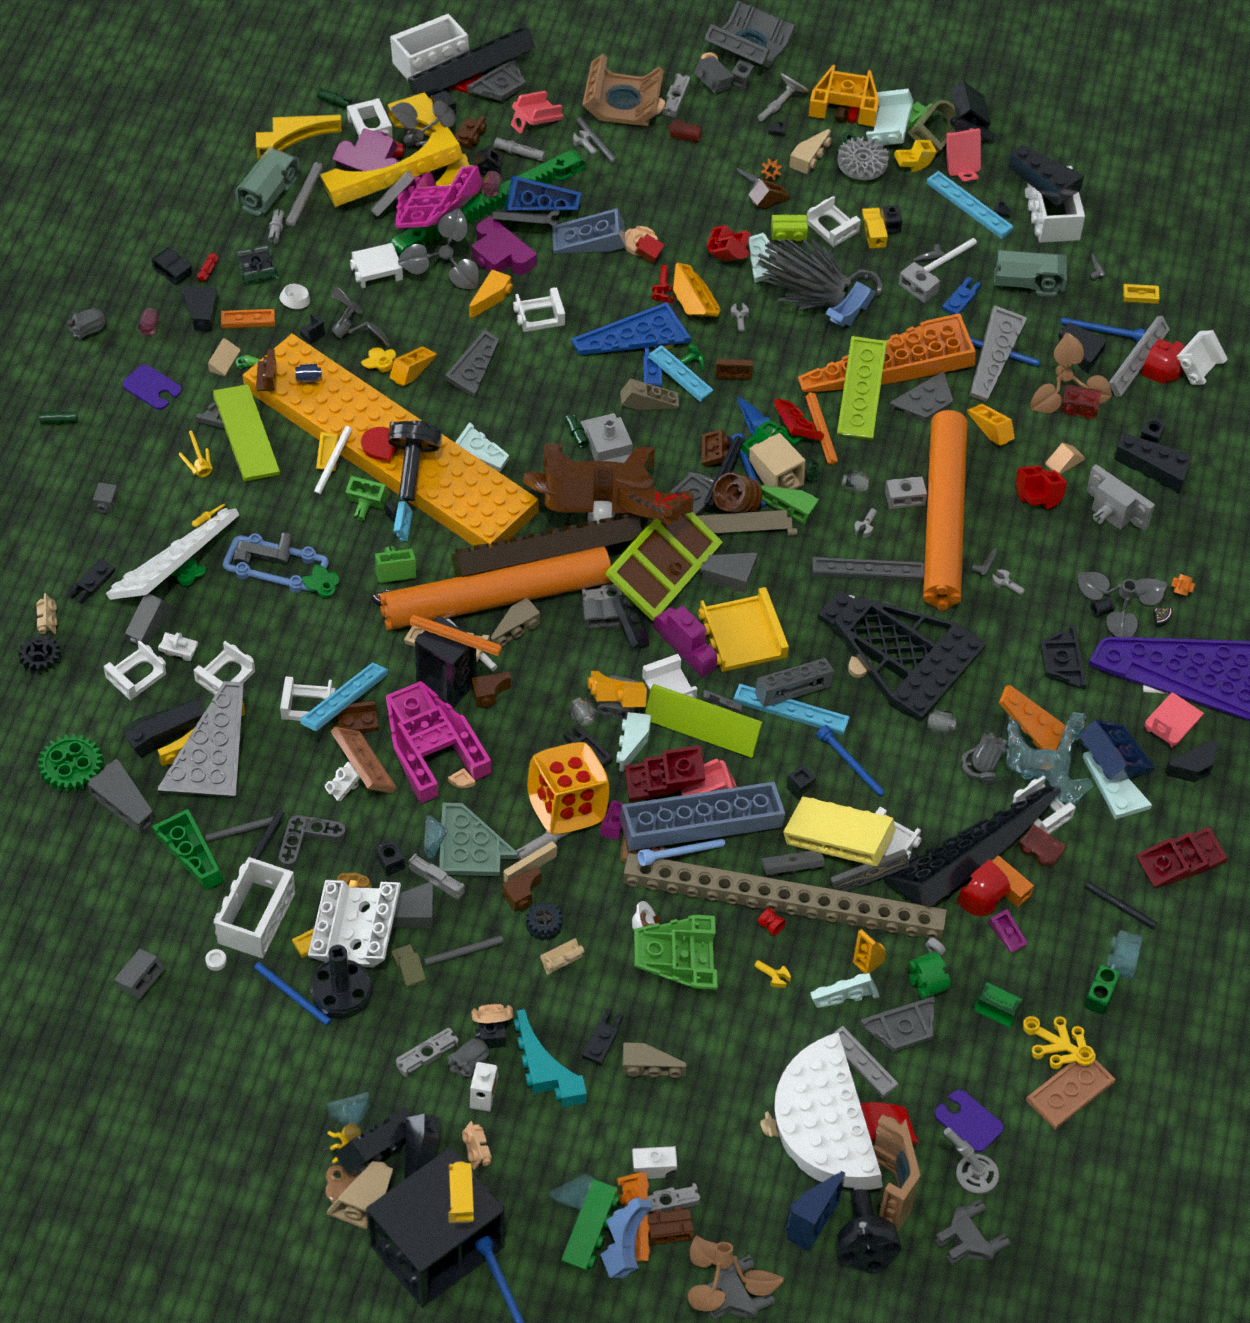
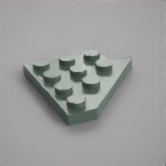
M442 803L439 868L446 872L447 875L500 876V859H517V852L463 803Z

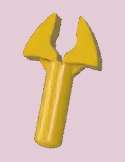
M760 960L755 962V968L772 977L770 986L785 988L787 983L780 980V977L790 982L791 976L786 967L782 966L780 970H775Z

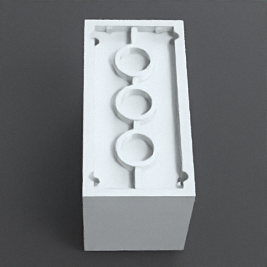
M449 14L390 36L393 64L406 79L469 51L468 34Z
M1028 183V188H1025V197L1029 199L1028 209L1032 211L1031 220L1032 223H1035L1034 231L1035 235L1038 236L1039 243L1080 240L1085 214L1079 192L1063 202L1066 215L1047 216L1041 193Z
M248 857L246 863H243L239 869L237 880L232 882L229 896H226L223 900L221 912L215 916V935H217L218 944L263 959L296 893L294 873ZM253 883L275 890L255 932L232 925Z

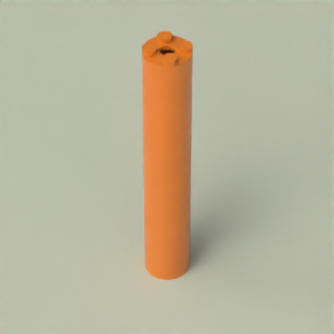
M952 410L938 412L932 417L930 434L923 600L941 611L947 610L948 607L954 606L961 601L967 419L963 414Z
M602 546L380 593L379 598L382 605L380 610L382 617L386 618L384 620L385 627L389 631L412 626L410 625V618L413 614L434 621L438 616L445 619L515 604L525 598L534 600L612 583L605 575L611 564L607 550Z

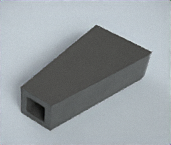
M117 759L107 764L102 772L90 779L88 783L90 795L136 832L141 834L154 823L152 809Z

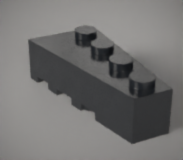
M1024 145L1010 154L1008 168L1056 206L1081 191L1084 175Z

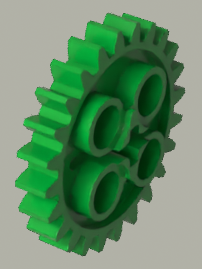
M65 734L63 740L58 736V742L55 743L51 740V747L44 746L45 752H40L41 758H38V768L41 778H44L46 784L50 783L51 788L57 786L58 791H61L64 787L66 792H69L70 788L77 792V787L79 786L84 790V784H88L90 779L97 776L101 772V768H103V756L100 747L97 748L96 742L91 743L90 738L84 741L83 735L77 739L75 734L72 735V738H68L67 734Z

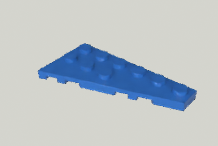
M666 302L574 337L571 341L579 355L689 343L691 342V337Z

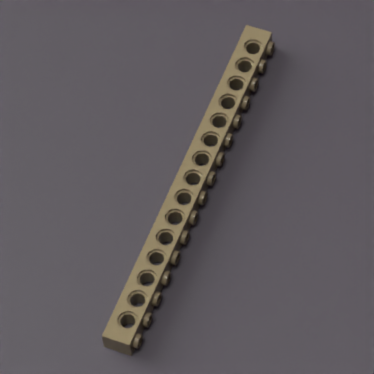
M628 853L624 870L623 884H628L632 887L640 886L650 890L667 891L671 894H685L689 897L707 898L710 901H724L733 905H746L750 908H771L774 911L785 912L789 915H802L811 919L819 918L829 922L846 923L850 926L858 925L868 929L886 930L889 933L897 932L911 937L919 936L927 939L941 940L944 931L946 909L666 859H656L651 865L642 866L639 863L638 855Z

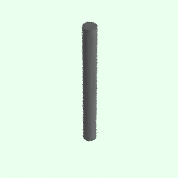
M578 117L576 123L583 131L590 134V139L612 164L617 163L618 159L585 121Z
M274 816L205 834V840L210 842L269 826Z
M497 936L430 956L423 960L425 966H429L503 944L504 942L502 936Z

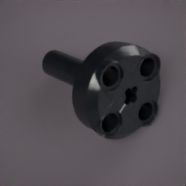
M413 420L390 422L388 443L396 448L405 450L399 490V499L415 501L421 452H435L440 449L442 430L429 425L427 422Z
M334 945L328 952L329 961L320 966L313 976L311 995L316 1007L329 1018H343L355 1015L367 1008L371 996V981L368 973L359 963L348 959L347 949L344 946Z
M850 1187L855 1219L845 1224L838 1233L837 1248L839 1260L849 1267L877 1274L899 1255L901 1251L900 1236L896 1226L891 1221L874 1216L870 1189L854 1190V1188Z

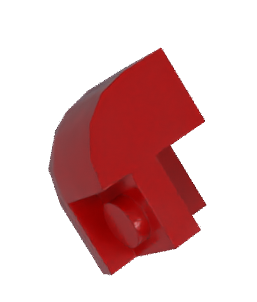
M727 225L714 227L708 239L707 247L709 252L722 262L741 260L750 253L746 246L751 234L747 230L734 233Z
M1158 338L1147 355L1141 376L1162 384L1168 381H1178L1184 370L1177 355L1185 346L1177 340L1172 344Z
M1041 466L1018 468L1016 488L1021 502H1028L1033 506L1042 504L1045 509H1050L1063 499L1067 482L1055 469L1051 472L1041 469Z
M989 859L970 876L972 880L966 888L962 887L959 892L957 904L975 916L981 917L992 914L995 911L996 903L1010 891L1008 878Z

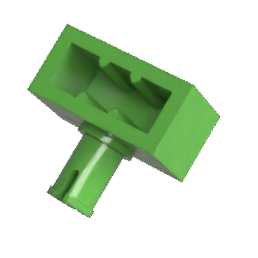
M351 476L345 491L350 502L358 503L353 517L357 520L361 518V521L365 520L369 507L384 510L385 503L390 495L386 484Z
M388 546L383 553L375 554V572L379 583L416 578V559L412 549L396 551V548L391 546L392 551H390Z

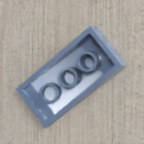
M618 208L552 226L554 253L610 252L626 247L625 224Z

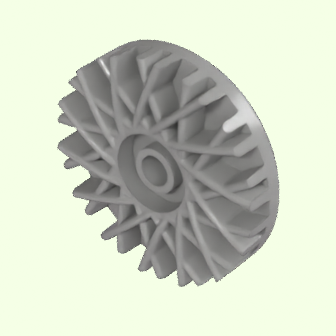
M862 136L861 139L857 137V141L854 142L853 138H851V141L847 140V144L843 142L838 151V166L842 172L851 178L871 180L879 177L886 171L889 160L887 149L883 150L884 145L880 144V142L876 145L875 139L870 140L868 138L867 142L864 141Z

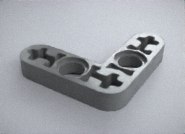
M301 815L292 816L288 821L279 853L280 865L285 869H291L297 865L304 837L332 842L342 841L346 836L344 824L337 821ZM297 823H301V825L298 826L297 832H295V826L297 825ZM319 825L322 827V830L314 832L312 827ZM336 829L340 830L337 834H334ZM290 839H297L299 841L296 845H289L287 843ZM288 851L291 852V859L285 861L288 858Z

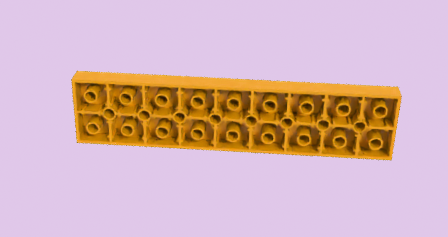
M294 334L288 336L274 348L276 356L275 391H256L258 362L243 374L244 385H249L252 395L319 441L321 432L340 434L341 437L345 426L351 427L352 431L340 455L382 484H386L389 489L399 495L405 450L398 448L389 464L368 457L361 447V438L371 428H389L390 422L422 420ZM302 364H317V367H321L322 378H318V382L301 383V381H296L295 367H299ZM443 434L438 451L421 452L415 501L408 502L471 545L488 543L489 546H492L491 542L498 540H507L508 542L509 538H512L539 513L538 498Z

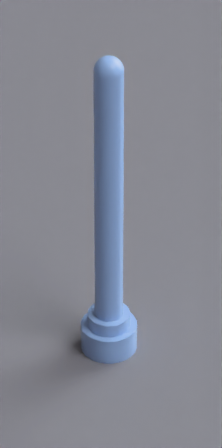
M718 839L655 852L644 849L638 852V860L642 866L651 865L656 859L723 847L725 840Z

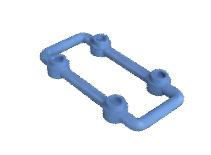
M256 533L251 534L249 537L239 535L232 540L222 564L226 571L235 573L239 579L253 577L289 586V589L295 593L302 590L312 591L304 585L302 578L298 575L288 579L251 570L245 562H240L236 566L230 564L238 541L278 548L279 544L263 541L262 537ZM308 546L303 550L289 548L290 555L301 557L304 563L311 564L314 561L321 562V566L327 569L329 564L328 558L324 555L316 554L312 547Z

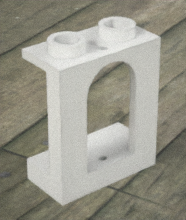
M379 98L347 106L349 123L353 122L359 137L362 130L366 128L377 132V130L387 134V137L392 138V125ZM378 116L381 122L376 128H368L362 120Z
M834 196L825 199L822 203L807 211V224L832 247L858 233L861 221L857 216L849 219L834 205ZM822 216H830L840 226L829 232L818 222V219Z
M557 287L550 288V296L520 301L519 295L516 294V302H513L514 312H518L517 322L518 325L522 326L523 332L565 325V311ZM552 307L555 315L553 319L528 322L524 313L530 310Z
M140 640L138 641L139 649L115 667L110 662L104 666L105 677L129 700L135 698L166 675V663L163 658L157 657L151 647L144 645ZM148 662L152 664L154 668L152 673L136 685L124 676L125 673L139 663Z
M226 641L223 642L224 650L205 668L197 666L194 669L195 681L214 695L217 694L223 683L214 675L227 663L236 662L242 667L240 673L230 682L244 683L255 672L253 658L248 654H243L235 645H230Z
M285 676L280 707L281 719L300 721V718L308 712L291 710L293 696L325 700L336 691V688H332V680H329L328 687L294 684L293 677Z
M1043 775L1038 780H1032L1025 789H1019L1013 796V803L1026 801V796L1043 788L1046 777ZM1056 797L1049 805L1055 813L1044 821L1037 818L1031 826L1045 838L1073 818L1076 807L1071 802L1064 805Z

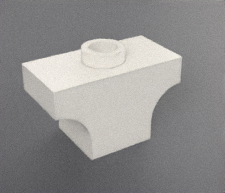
M675 1147L638 1148L632 1150L634 1172L647 1173V1179L665 1178L667 1172L677 1170Z

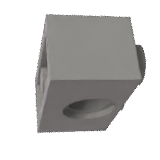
M913 262L900 272L898 285L926 303L939 292L940 280L922 266Z
M923 477L886 481L885 495L889 509L925 505L927 491Z

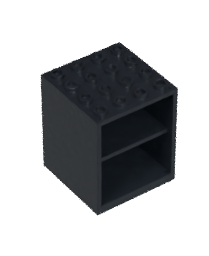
M450 1147L366 1207L369 1246L421 1308L425 1307L487 1261L485 1256L478 1252L474 1243L477 1240L490 1236L494 1244L492 1246L494 1255L505 1247V1206L499 1199H495L491 1195V1190L485 1183L482 1184L477 1179L478 1176L473 1169L474 1221L449 1223L448 1213L451 1211L449 1164L464 1162L463 1157L458 1152L455 1153Z

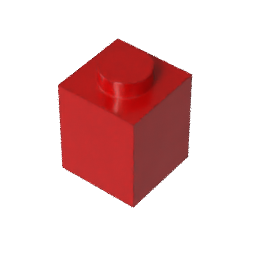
M646 234L644 238L640 237L635 246L638 248L635 253L653 264L664 244Z

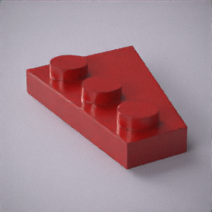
M776 398L774 406L792 435H800L822 441L824 434L814 429L815 425L812 421H807L803 418L804 413L793 402Z

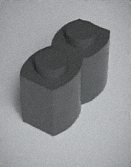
M612 597L602 601L596 599L583 601L582 612L585 628H614L623 625Z

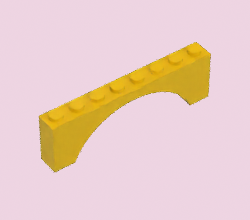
M426 93L388 104V117L394 127L405 128L395 114L390 111L393 106L402 102L411 104L417 111L418 117L416 120L418 124L415 129L422 130L437 119L432 110V99L428 98ZM439 121L423 133L430 137L432 132L445 127ZM462 153L464 159L448 164L445 173L435 183V186L451 185L461 167L472 166L469 165L467 156Z
M446 127L432 132L429 140L420 150L393 165L362 172L333 169L320 174L325 191L334 206L337 207L392 186L407 170L414 177H417L464 158L460 144L449 128Z

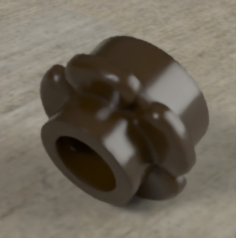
M839 107L835 111V119L839 123L847 122L848 109Z

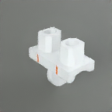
M165 632L163 640L158 646V651L164 652L167 656L176 655L182 657L185 661H191L198 646V641L184 638L178 632L175 635Z
M347 762L344 767H339L336 771V777L332 781H328L325 784V788L329 794L334 795L337 801H342L351 789L358 787L360 776L351 762Z

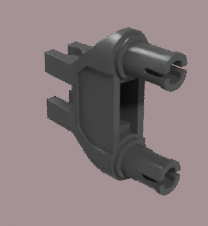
M980 1199L966 1207H956L951 1226L936 1235L935 1243L939 1249L953 1241L957 1245V1247L948 1251L949 1256L946 1259L951 1266L965 1258L989 1261L994 1258L996 1252L1010 1246L1009 1239H1004L1006 1237L1004 1233L989 1242L986 1241L972 1222L971 1218L986 1211L985 1205H980L982 1203Z
M750 1255L737 1260L742 1272L754 1268ZM732 1263L729 1268L720 1270L716 1290L725 1293L724 1304L720 1308L710 1311V1315L713 1320L728 1314L743 1318H753L757 1316L758 1311L774 1305L775 1301L771 1294L758 1296L754 1299L750 1298L738 1277L734 1263ZM714 1282L708 1284L707 1286L712 1288Z

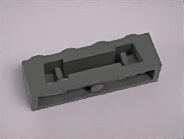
M823 658L757 678L755 695L763 707L822 690L831 687L834 669L827 659ZM819 679L821 684L815 685ZM775 693H777L778 695H781V693L783 694L782 696L774 697Z

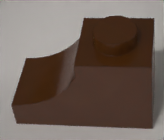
M760 179L748 194L756 207L767 209L774 203L787 202L791 197L782 185Z
M509 671L471 678V689L476 708L494 705L496 697L502 691L511 688Z
M535 867L502 884V895L514 913L524 910L532 904L531 892L541 883V871L538 867Z

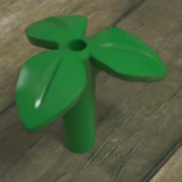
M691 343L688 351L691 353L679 360L685 365L697 359L700 363L701 371H703V356L699 348L694 343Z

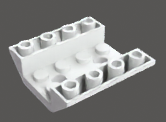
M325 880L308 956L328 962L329 949L334 945H342L347 949L348 959L359 963L362 967H375L384 961L401 884L397 882H381L380 888H351L344 881ZM369 904L370 908L366 912H362V908ZM357 942H361V947L353 950L354 945Z

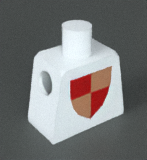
M481 1062L476 1063L470 1088V1108L491 1111L499 1077L498 1066ZM480 1092L484 1093L486 1096L479 1097Z

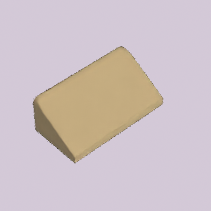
M223 338L208 362L209 371L226 376L241 350Z

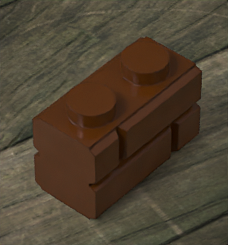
M676 1207L669 1212L654 1210L648 1214V1238L650 1245L693 1240L694 1232L690 1209Z

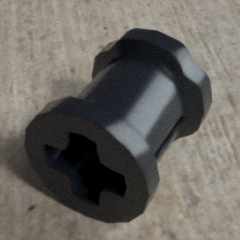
M1106 596L1103 600L1091 601L1090 609L1095 617H1099L1102 613L1114 612L1115 604L1110 596Z

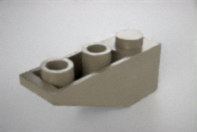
M630 379L620 391L621 405L636 410L678 409L679 407L677 392L634 379Z
M528 598L511 606L492 634L491 642L503 647L507 642L514 638H519L523 633L530 629H535L540 624V612Z
M623 1043V1075L630 1077L648 1075L650 1077L670 1076L672 1078L685 1076V1062L645 1043Z

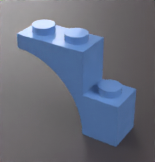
M856 281L846 298L836 307L829 308L826 314L831 317L830 320L838 325L843 327L845 324L851 326L860 309H867L876 291Z
M632 1199L629 1201L628 1206L615 1211L613 1216L606 1220L615 1243L607 1247L608 1250L600 1255L610 1278H625L638 1269L635 1257V1239L641 1221L653 1208L651 1200Z

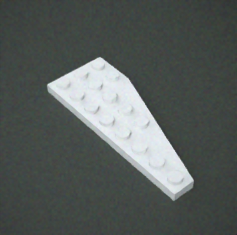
M225 508L217 513L218 515L182 539L174 541L170 547L134 571L126 573L121 581L111 586L112 589L106 593L108 598L111 600L147 595L239 516L237 509L228 510Z

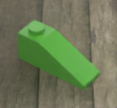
M761 486L762 501L777 510H787L788 516L804 525L815 511L819 500L812 494L802 490Z

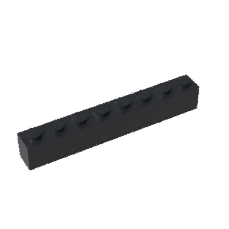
M520 27L408 77L413 96L426 93L429 98L433 93L443 92L444 88L448 86L458 85L459 81L472 79L473 75L477 73H485L488 71V68L498 67L506 60L511 61L516 59L517 55L531 52V49L535 48L529 28Z

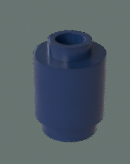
M302 364L299 367H295L296 381H301V383L318 382V378H322L321 367H317V364Z

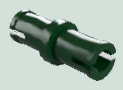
M320 88V91L317 93V98L328 101L331 105L336 104L347 109V106L352 104V99L341 96L338 92L333 93Z
M56 410V412H39V424L56 423V425H60V423H77L76 411L59 412V410Z
M574 414L567 415L565 422L570 429L571 436L575 438L578 447L585 448L588 446L589 441L584 434L583 426L579 424Z

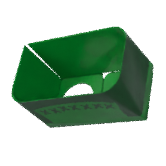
M1100 965L1088 992L1089 996L1087 995L1084 1002L1086 1009L1098 1014H1105L1118 985L1120 972ZM1100 976L1110 979L1112 981L1105 982L1101 979ZM1096 986H1104L1108 990V995L1105 998H1098L1094 995V988Z
M987 982L975 1000L974 1009L978 1013L1010 1027L1011 1024L1013 1025L1018 1014L1022 998Z

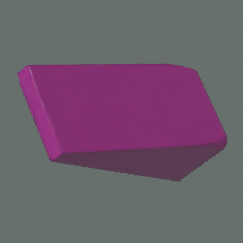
M611 801L601 824V836L615 840L619 839L623 830L619 817L621 806L625 803Z
M1008 909L987 921L1010 953L1028 944Z

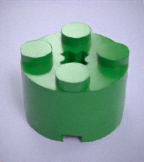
M929 952L907 962L911 972L908 975L910 984L912 986L916 985L922 1000L950 988L949 973H944L943 968L946 965L937 952Z

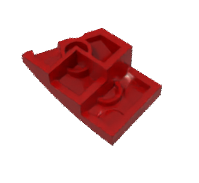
M860 1103L871 1142L876 1141V1129L879 1126L878 1120L883 1114L894 1118L900 1125L906 1119L912 1145L918 1144V1138L914 1134L912 1129L914 1127L909 1120V1114L905 1107L888 1103Z

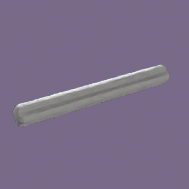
M315 162L286 219L287 226H295L323 169L321 163Z

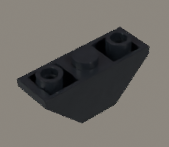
M1215 739L1211 742H1204L1200 747L1194 750L1190 749L1178 758L1170 759L1167 763L1165 774L1191 782H1196L1210 775L1214 765L1218 741Z

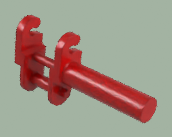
M667 265L661 266L660 285L652 286L654 294L651 295V298L662 303H672L674 301L673 296L669 299V296L664 294L665 292H672L674 286L672 285L669 288V284H667Z

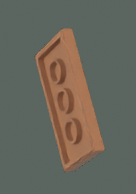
M334 727L331 730L332 735L368 789L393 793L397 789L360 731Z
M1096 1059L1088 1066L1072 1062L1027 1096L1026 1101L1054 1129H1057L1114 1084L1116 1079Z

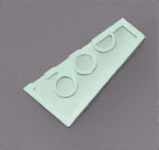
M1090 751L1083 753V759L1115 819L1151 809L1152 804L1130 779L1122 781L1109 780L1103 774L1104 770L1093 760L1092 753Z

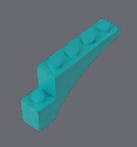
M525 1009L518 1010L517 1019H513L515 1032L519 1031L520 1037H517L519 1050L523 1049L524 1052L521 1059L523 1068L528 1070V1074H525L527 1086H531L532 1093L554 1090L556 1101L560 1100L561 1108L585 1104L587 1093L583 1075L578 1076L558 1063L535 1036L528 1022Z

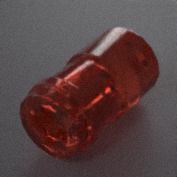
M673 120L672 125H669L668 128L670 129V136L681 139L685 138L694 142L699 141L702 127L699 125L687 124L678 120Z

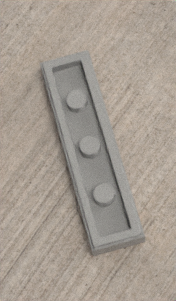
M844 1026L832 1033H839L847 1062L882 1099L898 1087V1082Z

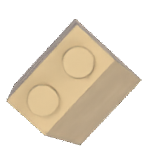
M780 433L750 448L749 461L764 486L796 489L804 485L806 460Z
M373 1161L336 1199L326 1214L367 1229L366 1207L386 1193L393 1169L387 1167L383 1162Z

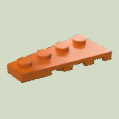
M1011 685L1006 686L999 704L1013 720H1017L1021 725L1022 731L1025 734H1029L1033 739L1034 745L1037 748H1041L1046 759H1052L1066 725Z
M636 1173L617 1178L618 1185L622 1186L623 1194L620 1195L621 1204H625V1207L629 1205V1201L635 1198L648 1200L647 1190L649 1183L647 1173ZM648 1213L641 1221L636 1234L635 1257L637 1263L648 1261L650 1253L648 1246Z

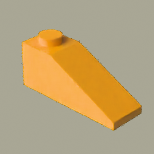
M491 270L469 305V317L474 318L503 301L513 288L511 276Z
M422 346L394 360L389 378L398 385L405 386L413 382L436 358L437 354Z
M984 404L967 410L970 417L991 441L998 445H1005L1008 441L1015 439L1012 419Z
M861 929L858 931L853 963L865 974H870L885 961L886 951L882 944L877 943Z

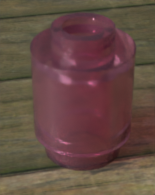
M495 171L486 173L482 185L485 196L494 197L498 194L502 182V176Z
M147 308L141 314L138 329L144 335H152L156 331L159 316L155 309Z

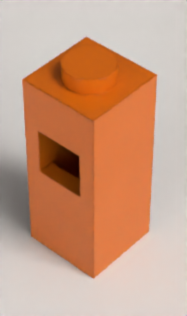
M998 855L992 862L1004 872L1010 883V891L1004 896L1016 907H1019L1031 897L1034 885Z

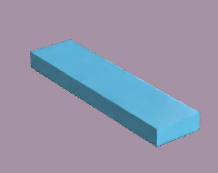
M662 345L649 354V358L698 401L702 402L712 394L713 389Z

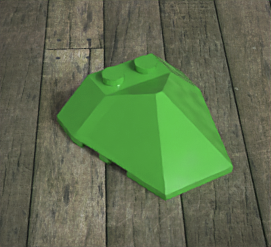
M691 915L683 920L677 921V919H674L670 923L661 925L657 923L634 929L635 967L697 989L717 990V969H714L713 940L716 934L715 916Z

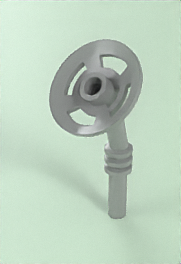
M781 73L782 79L787 84V90L777 100L769 104L768 108L758 116V119L763 121L770 114L778 111L781 105L796 90L801 92H809V90Z
M950 1127L946 1128L944 1134L957 1146V1150L964 1156L956 1170L959 1184L965 1190L975 1194H984L991 1191L999 1179V1171L996 1164L984 1155L975 1154L974 1149L967 1141H963ZM968 1161L970 1163L966 1173H962V1168ZM989 1172H993V1179L988 1184L986 1179L989 1175ZM967 1180L974 1184H980V1187L969 1184Z

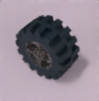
M544 901L540 905L536 903L534 907L531 906L526 917V928L531 936L534 935L535 939L541 938V941H544V938L551 940V937L555 938L557 933L560 934L563 918L561 910L557 909L555 904L551 906V902L545 904Z

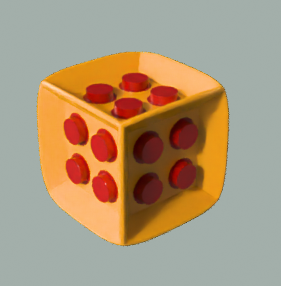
M583 742L566 744L543 750L532 757L528 773V794L538 818L550 834L568 833L596 825L603 821L608 807L609 782L603 766L588 744Z

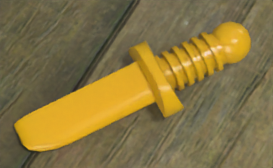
M225 504L218 506L211 512L206 511L202 513L201 516L192 521V526L198 527L205 521H209L211 515L221 510Z

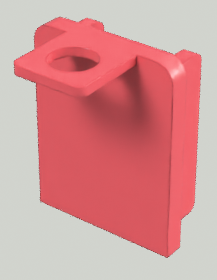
M546 91L520 95L518 100L513 102L512 105L515 114L511 126L522 134L527 122L531 125L563 120L564 115L561 113L563 107L560 104L553 106L546 100L548 95ZM517 118H520L522 122L521 127H518L516 124Z
M972 128L967 131L946 133L948 174L951 176L957 175L962 181L978 179V175L975 172L981 169L980 129Z
M1172 692L1146 720L1145 727L1147 732H1153L1168 742L1169 746L1173 748L1203 717L1204 713Z
M714 759L704 764L706 780L682 789L681 792L682 795L736 788L737 786L726 763L722 760Z

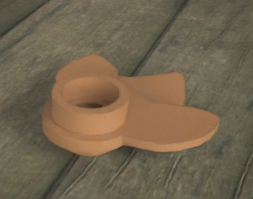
M331 1166L326 1172L328 1184L325 1192L328 1199L334 1203L361 1172L357 1174L354 1171L348 1175L342 1166ZM338 1172L340 1178H335L333 1173Z

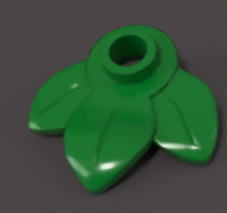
M190 557L170 575L176 577L180 585L189 586L193 584L196 577L205 574L206 567L197 566L196 560Z
M315 565L312 576L302 577V582L309 590L317 591L320 597L329 598L334 594L335 586L339 584V576L336 572L328 573L327 569L321 565Z

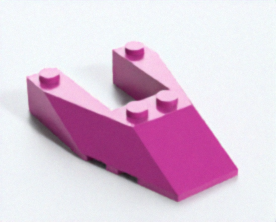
M478 166L461 167L452 184L448 186H435L431 171L414 177L397 197L398 213L396 214V228L439 224L440 219L444 215L455 209H460L478 193L483 184Z
M417 682L386 695L394 750L420 804L438 796V783L423 757L452 745L474 780L491 774V759L466 718L455 712L450 704L444 703L438 698V695L423 682Z

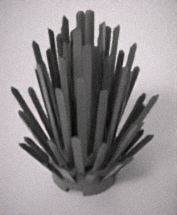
M788 238L787 242L783 239H780V242L798 255L782 245L778 247L771 242L765 244L769 248L765 249V252L769 254V258L759 253L758 257L763 260H758L757 264L768 270L766 271L767 273H762L763 276L777 280H765V282L799 292V294L786 293L785 295L790 297L777 299L778 301L804 302L793 305L801 306L800 309L821 306L833 308V305L837 306L842 301L845 292H843L845 284L849 285L850 278L842 273L831 250L828 253L826 248L823 247L822 251L814 239H812V242L818 253L804 240V244L813 253L811 256Z

